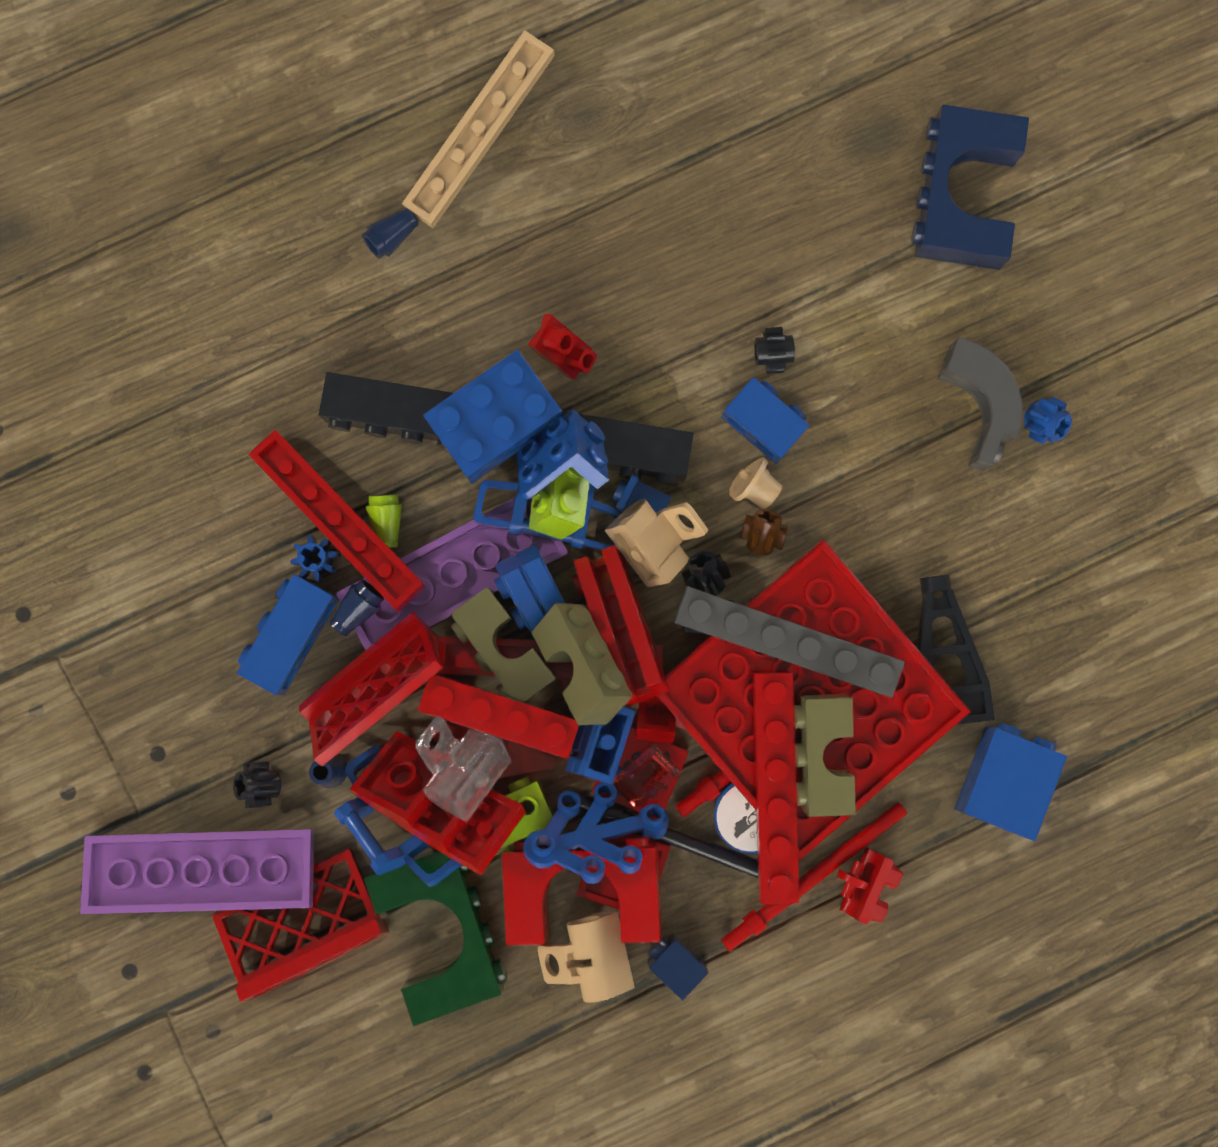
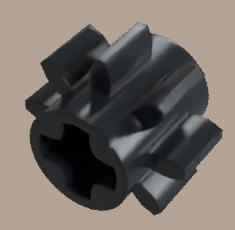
M783 327L765 328L763 337H758L754 340L756 365H766V374L784 373L786 363H794L795 360L793 335H783Z
M709 551L698 552L691 556L687 563L689 569L682 571L686 586L714 596L721 593L725 588L723 579L731 577L727 563L723 562L721 554L714 556Z
M269 761L243 764L244 771L237 772L233 780L235 797L238 800H245V808L271 806V798H276L281 791L279 772L275 769L269 770Z

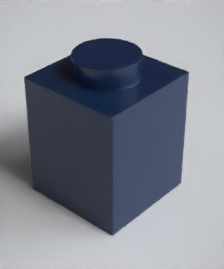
M674 933L668 939L664 936L661 937L660 942H656L648 952L651 956L648 960L649 969L682 1001L709 973L706 964Z

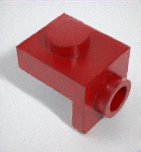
M658 696L638 703L635 739L673 744L676 717Z

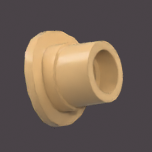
M762 457L739 471L730 486L729 495L735 501H741L744 498L749 499L759 508L765 509L778 497L782 490V485L769 474V471L766 469L769 461Z

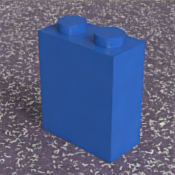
M1000 723L998 728L985 726L954 809L1023 838L1036 841L1067 756L1056 752L1057 745L1050 741L1035 737L1033 742L1021 738L1022 731L1004 723Z

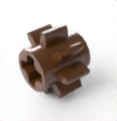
M760 509L756 511L754 517L746 515L740 538L747 540L746 547L751 552L758 555H770L774 547L779 550L783 549L788 525L782 524L783 519L778 513L768 509Z

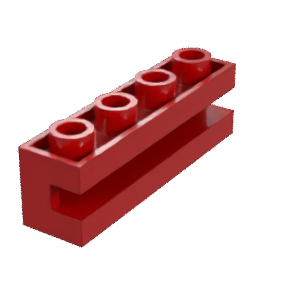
M616 545L601 550L603 558L592 562L588 556L573 561L577 574L573 576V582L578 594L585 596L588 605L586 609L591 614L599 634L607 644L615 664L623 674L625 682L633 695L625 704L629 707L668 692L670 689L625 558Z

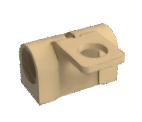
M641 499L627 507L604 531L645 585L652 587L671 582L689 560L680 544L684 540L704 536L708 532V528L688 503L664 508L655 513L646 499ZM679 514L689 518L694 528L684 525L679 518Z
M596 912L570 921L566 924L570 943L544 944L538 947L544 981L547 984H580L583 1001L586 1003L607 1000L635 988L625 943H621L618 912ZM550 954H552L558 961V974H556L550 966Z

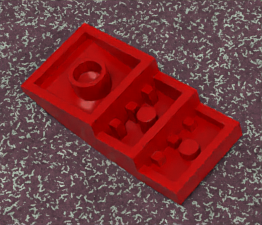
M397 730L350 788V791L382 815L479 875H482L526 813L522 804L492 790L488 781L459 768L453 758Z

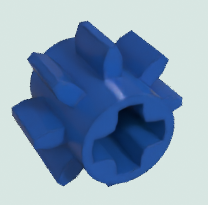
M1051 397L1049 401L1042 398L1041 401L1032 403L1024 416L1025 429L1031 431L1029 438L1041 444H1044L1047 440L1053 443L1055 440L1059 441L1064 438L1072 425L1071 413L1065 410L1067 403Z
M308 535L307 544L303 546L294 544L298 554L297 558L290 560V563L302 567L299 577L306 579L312 572L315 580L322 582V573L327 571L336 573L332 563L333 559L340 557V554L328 550L331 545L329 539L325 538L320 544H317L316 538ZM312 552L318 554L319 558L322 559L319 565L313 564V561L309 558Z

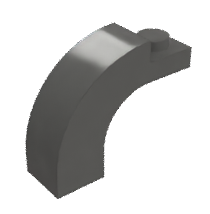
M958 337L949 346L938 380L964 389L979 405L982 414V428L968 466L983 471L993 464H997L1001 459L1005 444L1001 443V441L1008 443L1019 436L1023 418L1022 399L1015 378L999 357L975 342Z

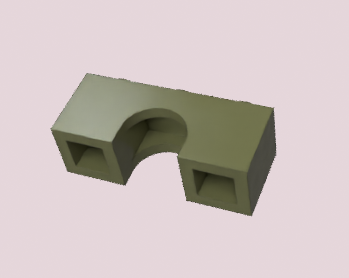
M484 588L450 614L456 621L451 625V628L464 644L470 640L478 651L473 656L485 674L492 671L500 681L496 689L501 696L527 703L558 680L534 648L515 659L506 658L500 653L497 647L498 633L513 619L490 588Z
M555 603L534 628L532 634L546 662L573 663L572 681L562 694L577 724H607L633 695L585 605Z
M846 694L799 695V705H794L795 729L800 728V744H795L796 767H801V782H796L797 806H802V810L809 817L856 815L855 776L847 770H829L823 762V752L829 742L836 738L853 737L852 697Z

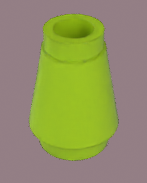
M398 495L368 496L369 506L365 507L371 529L389 548L398 547L397 539L399 538L403 505L399 504Z

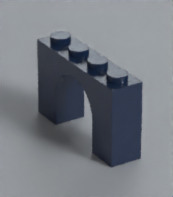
M942 105L936 117H930L926 130V140H931L930 150L925 152L921 165V174L926 175L925 186L920 187L916 201V208L921 209L920 221L915 222L911 237V243L916 244L915 257L998 270L1010 260L1015 223L975 217L962 211L949 194L947 176L952 167L967 161H979L1014 167L1025 153L1029 124L1028 117L950 105Z

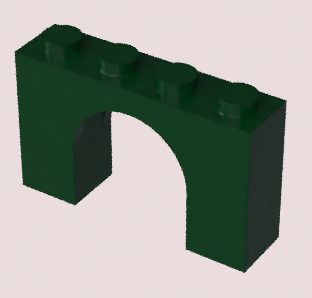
M436 849L414 857L413 860L425 873L432 874L450 861L451 858ZM407 864L382 875H376L375 872H372L364 878L376 915L414 901L433 900L450 908L462 926L464 941L458 958L444 968L406 981L401 988L413 1027L500 996L504 988L503 982L507 981L503 962L501 959H494L490 947L495 944L490 924L488 922L482 923L478 909L483 908L479 891L476 886L470 887L466 876L470 869L464 865H461L432 887L427 886Z

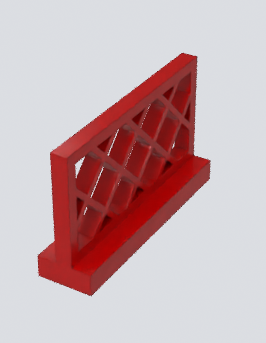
M414 611L299 705V713L309 721L313 758L321 767L443 668L436 645L440 642L438 635Z
M347 849L314 865V875L323 871L324 873L322 879L313 876V882L319 883L313 899V908H306L309 912L302 930L284 924L289 908L281 909L277 921L259 915L261 909H254L253 912L248 910H222L212 915L239 985L235 987L240 1002L253 1000L390 933L384 918L381 919L380 915L375 913L364 876L352 849ZM345 860L351 872L346 888L328 882L333 867ZM354 884H356L359 893L352 891ZM325 887L344 893L336 914L318 908ZM350 896L363 901L368 913L367 916L357 921L342 917ZM236 913L250 917L242 938L230 933L225 920ZM315 913L334 919L328 935L322 938L308 934ZM257 920L274 926L267 947L249 941ZM340 922L348 924L347 926L337 930ZM281 929L299 936L293 952L287 955L273 950ZM305 939L313 941L312 943L302 947ZM234 941L240 943L238 950L235 946ZM247 946L264 953L259 968L249 974H246L241 961ZM271 956L279 958L268 964Z

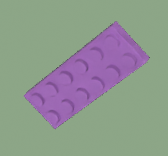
M533 496L527 500L524 518L530 519ZM515 498L483 514V516L510 522ZM472 520L401 558L400 560L426 587L399 612L384 598L380 604L381 609L357 627L355 631L365 650H367L413 611L432 628L451 618L450 614L484 588H490L494 594L499 592L494 582V579L500 577L496 569L497 563L510 556L517 555L518 552L532 545H536L546 566L569 553L562 541L520 532V535L508 533L509 530L477 524ZM351 585L336 593L340 603L343 601Z
M314 830L85 836L80 914L313 908Z

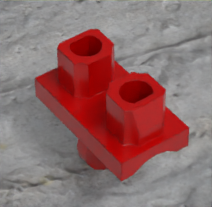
M546 313L542 318L540 330L536 332L527 345L538 356L549 362L567 378L576 380L579 372L589 373L597 359V354L592 351L590 346L553 315Z
M866 847L861 861L855 860L850 873L839 869L836 875L838 878L846 881L840 894L845 898L839 910L866 925L869 920L883 922L888 912V903L878 898L884 885L892 889L899 886L903 872L893 865V860Z

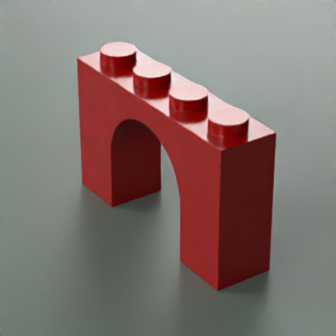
M435 674L427 680L417 710L566 759L570 756L579 728L573 716L510 699L477 688L476 685L441 674Z
M642 835L626 837V842L606 840V842L621 849L625 846L637 847L642 853L640 869L631 874L621 871L618 865L601 858L605 864L604 875L614 885L619 898L621 943L660 942L663 930L658 841H649V837ZM521 839L512 843L511 846H508L502 852L506 945H544L550 936L549 886L552 878L566 868L556 863L548 868L533 866L524 855L525 839ZM544 844L538 845L537 847L540 849H547L550 846ZM580 847L568 850L583 859L591 855L597 856ZM631 856L623 858L628 863L636 862V859ZM589 866V867L594 868V869H596V870L599 871V869H598L597 867H595V866Z

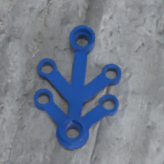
M599 783L594 789V801L576 831L561 835L568 820L579 813L581 799L577 793L566 791L558 797L557 811L546 829L534 831L525 839L524 855L535 867L548 868L556 863L581 875L582 879L587 883H598L602 880L605 870V864L601 858L618 865L621 871L628 874L637 872L642 862V853L637 847L625 846L621 849L606 842V840L636 832L652 840L659 839L667 831L669 817L661 806L650 804L642 808L639 815L598 825L606 810L615 804L617 789L614 785ZM608 793L611 797L602 798L599 794ZM572 802L575 806L566 807L563 803ZM648 817H656L659 820L653 821ZM545 844L550 847L547 849H540L537 846ZM580 847L597 856L591 855L583 859L568 850ZM631 856L636 859V862L628 863L623 858ZM589 866H595L599 869V871L596 873H590L586 870V868Z

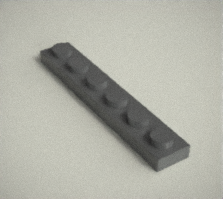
M688 586L685 587L674 619V623L891 698H893L905 661Z

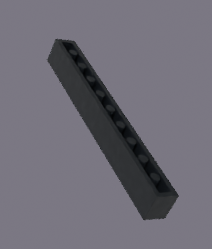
M326 372L318 415L328 423V428L350 432L351 427L365 429V434L374 437L386 438L387 433L401 435V440L422 444L423 439L438 441L437 446L445 448L423 414L454 393ZM562 411V415H563V416H564L566 413H568V412H566V411ZM579 414L588 423L594 422L602 430L605 436L603 442L605 453L608 457V470L619 471V476L630 479L632 475L638 477L639 480L641 475L656 477V483L668 486H677L678 481L685 482L693 432ZM518 452L510 458L517 460Z

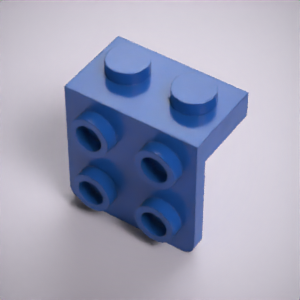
M571 409L563 417L555 418L548 425L547 429L535 439H529L524 443L517 455L520 495L525 499H530L570 467L574 468L597 489L608 482V457L605 453L603 442L605 436L599 426L594 422L588 423L574 409Z

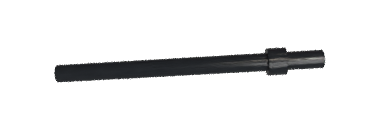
M580 794V810L587 812L594 799ZM615 803L606 810L602 817V823H609L636 815L624 811V806ZM668 827L665 835L657 839L758 878V862Z

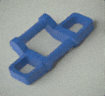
M485 480L479 487L473 520L477 524L509 530L508 533L520 535V532L568 542L570 547L578 549L586 547L601 551L615 544L614 542L612 544H605L585 539L591 509L610 515L615 519L622 512L593 500L595 487L589 482L584 527L560 540L529 529L530 519L524 518L528 499L520 495L519 482ZM487 490L517 491L510 522L483 516L482 506Z
M380 745L372 746L346 765L345 772L352 785L357 780L358 771L371 763L382 749ZM360 798L345 802L334 813L340 824L347 825L371 859L370 866L376 875H382L407 864L427 886L432 887L462 865L451 859L434 873H425L413 858L430 845L414 835L400 846L384 851L361 819L373 813L375 809Z

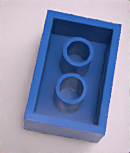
M518 349L423 414L432 430L471 484L516 454L529 439H535L555 418L563 417L562 410Z

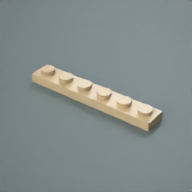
M523 31L402 202L403 209L407 208L413 216L431 228L435 227L554 58L553 48L527 31Z

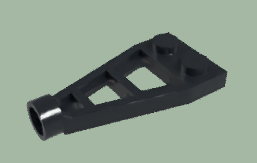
M950 574L920 578L922 606L917 649L933 668L935 660L940 655L954 654L960 659L966 673V680L962 685L950 687L971 711L956 725L995 720L990 682L951 588ZM942 591L943 596L935 598L932 592ZM937 617H948L952 621L956 635L955 644L942 647L934 646L932 642V623Z

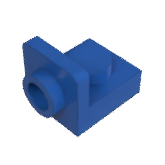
M632 475L628 483L623 480L621 481L612 500L618 502L616 509L623 512L633 503L646 499L656 513L661 509L667 508L671 497L640 482L638 477Z

